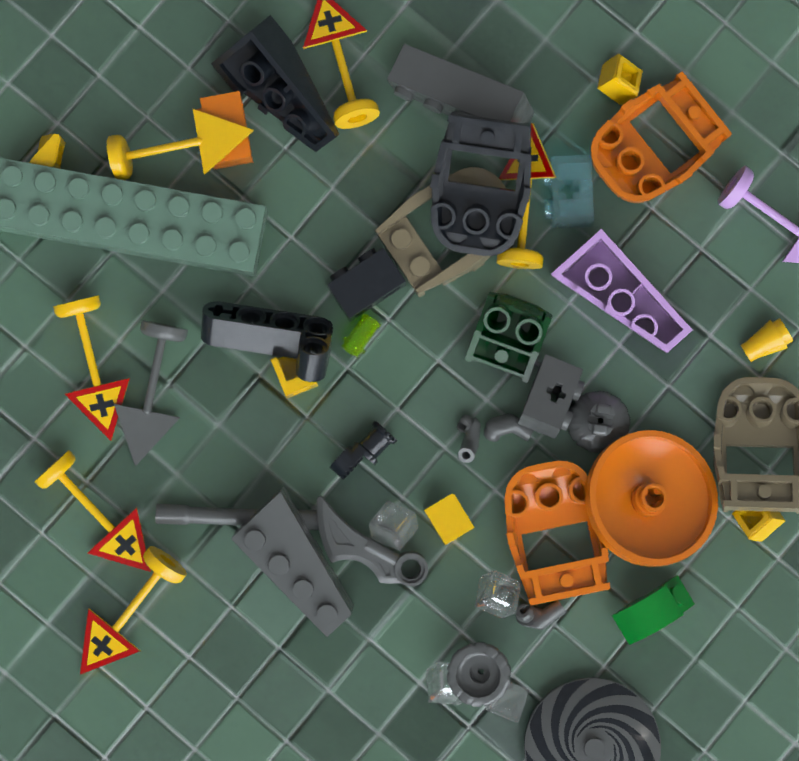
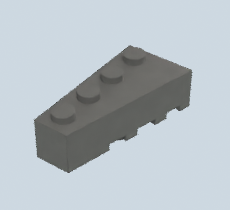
M406 44L403 45L387 78L396 96L410 102L412 99L423 103L425 108L435 113L441 114L442 112L449 116L452 112H457V114L518 123H530L534 115V111L524 92Z
M282 486L235 531L231 540L328 637L352 614L354 604L333 568L328 564L317 541L314 540L299 510L293 504L285 486Z

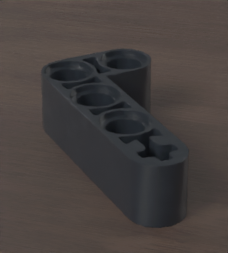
M213 301L204 305L202 310L201 339L207 345L297 359L296 375L307 382L321 381L326 376L333 335V324L330 320L319 316Z

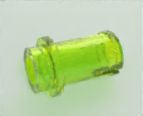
M363 313L348 337L344 336L342 338L344 343L341 347L356 358H358L360 353L365 354V346L376 330L380 328L381 324Z

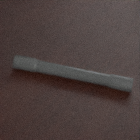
M157 504L155 521L156 524L173 525L214 524L241 526L258 509ZM297 509L309 530H319L317 510Z

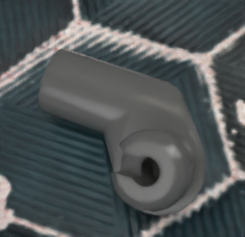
M507 413L488 420L484 429V436L489 441L496 442L499 441L501 436L513 433L528 442L533 430L518 425L519 417Z
M467 414L463 415L457 424V429L465 433L458 452V458L465 463L474 460L479 447L481 428L479 420L476 417L473 419Z
M559 600L553 601L544 609L524 603L515 610L518 623L522 626L538 630L547 628L567 613Z

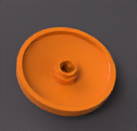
M643 430L630 433L615 440L598 455L587 478L585 502L587 514L595 533L611 552L632 564L645 567H661L688 558L706 542L717 518L718 491L710 467L692 445L678 436L667 432Z

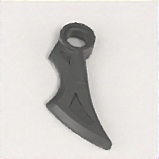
M318 496V527L324 549L331 563L340 560L359 561L375 573L380 583H402L406 586H417L425 580L428 573V565L421 554L412 550L398 554L370 539L349 525L322 496ZM413 559L419 562L420 571L414 577H405L401 573V566L406 560Z

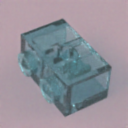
M591 155L551 156L549 161L557 178H543V185L549 186L550 199L544 200L545 219H551V228L591 227L594 223ZM565 185H569L570 191H576L571 199H566V194L560 193Z

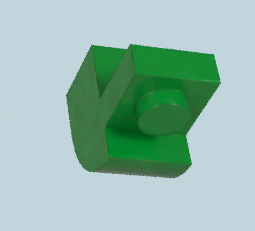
M676 575L650 593L630 602L613 614L612 617L628 644L631 645L671 624L683 616V613L695 605L678 575Z

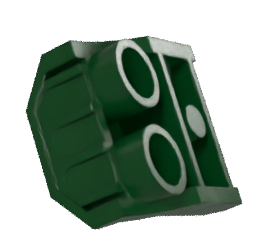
M489 292L464 360L484 363L521 378V381L528 383L553 315L538 305L508 294Z

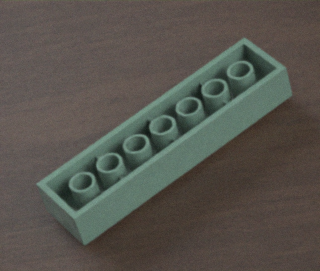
M0 158V231L256 277L268 216L266 206Z

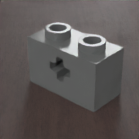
M545 354L517 424L554 439L561 429L567 431L574 413L568 410L572 399L578 401L585 382L580 381L583 369ZM551 393L557 395L556 403L550 401Z

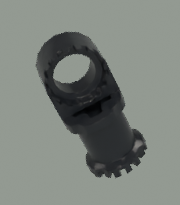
M377 421L372 423L373 428L360 442H355L352 446H348L329 467L342 480L350 474V471L354 470L352 468H356L357 464L363 460V456L375 466L378 463L377 458L390 444L397 442Z

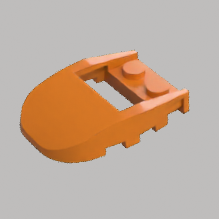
M682 71L676 75L672 82L664 86L658 84L648 89L641 96L634 100L630 99L622 105L620 110L597 131L592 141L590 156L596 172L615 195L630 203H644L690 178L732 133ZM657 101L661 102L700 151L673 173L667 170L630 123Z
M552 461L523 468L511 478L506 487L505 514L508 545L530 606L611 589L610 582H607L606 562H609L608 548L598 538L587 514L585 502L587 473L578 465L568 461ZM587 521L594 553L593 558L528 570L522 534Z

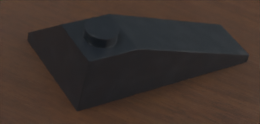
M271 15L211 63L234 92L240 91L241 96L247 95L259 104L258 110L265 115L271 113L283 122V127L286 131L314 152L320 150L339 135L292 41Z

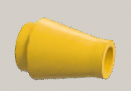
M780 318L773 322L770 319L740 346L749 361L752 362L758 358L787 349V345L793 342V339Z

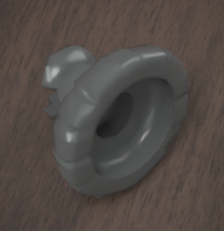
M595 391L585 393L570 406L569 411L574 413L568 426L569 434L572 440L576 441V445L588 452H602L615 440L628 435L630 426L628 409L621 402L620 398L609 392ZM598 418H602L603 422L599 423Z
M485 642L470 643L458 649L447 667V682L450 685V690L464 704L473 707H482L483 705L487 707L500 700L506 693L511 681V667L508 664L507 657L497 647Z

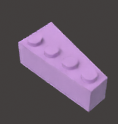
M602 229L551 273L553 278L665 353H668L693 330Z

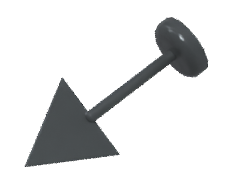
M141 320V332L144 335L158 338L144 407L142 410L114 404L135 466L180 418L152 412L151 410L166 340L174 342L184 341L187 337V329Z

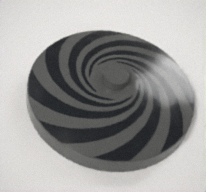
M587 677L574 679L557 686L547 693L536 705L525 730L524 756L526 761H660L661 739L652 712L638 695L617 682L603 678Z

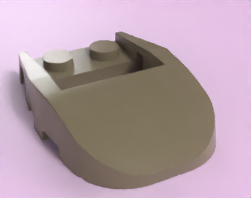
M468 167L449 175L450 181L506 189L496 175L483 168ZM430 185L412 195L375 230V233L418 297L425 295V291L440 284L443 286L471 271L474 272L485 265V261L491 257L467 254L442 271L406 217V215L432 199V188H430Z
M744 377L731 382L721 393L718 401L714 431L713 467L723 512L735 510L796 512V514H799V390L786 380L767 377ZM726 446L792 448L793 475L727 474Z

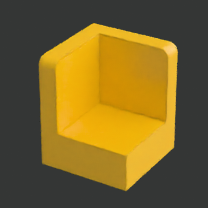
M277 356L270 359L287 399L318 386L317 382H307L298 378L296 375L297 359L277 358Z
M454 494L448 495L424 510L444 545L475 528Z

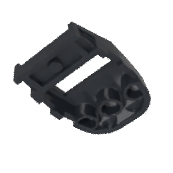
M452 112L447 120L449 122L444 139L441 141L434 173L431 178V225L433 232L445 247L456 252L480 256H493L503 253L517 239L523 223L525 209L530 199L531 124ZM456 150L520 160L516 189L511 190L450 181L452 151Z

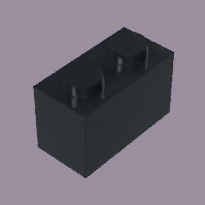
M375 248L370 249L358 258L360 262L358 265L350 270L347 267H343L330 276L332 282L327 284L328 289L350 322L406 286L405 279L384 248L378 252Z

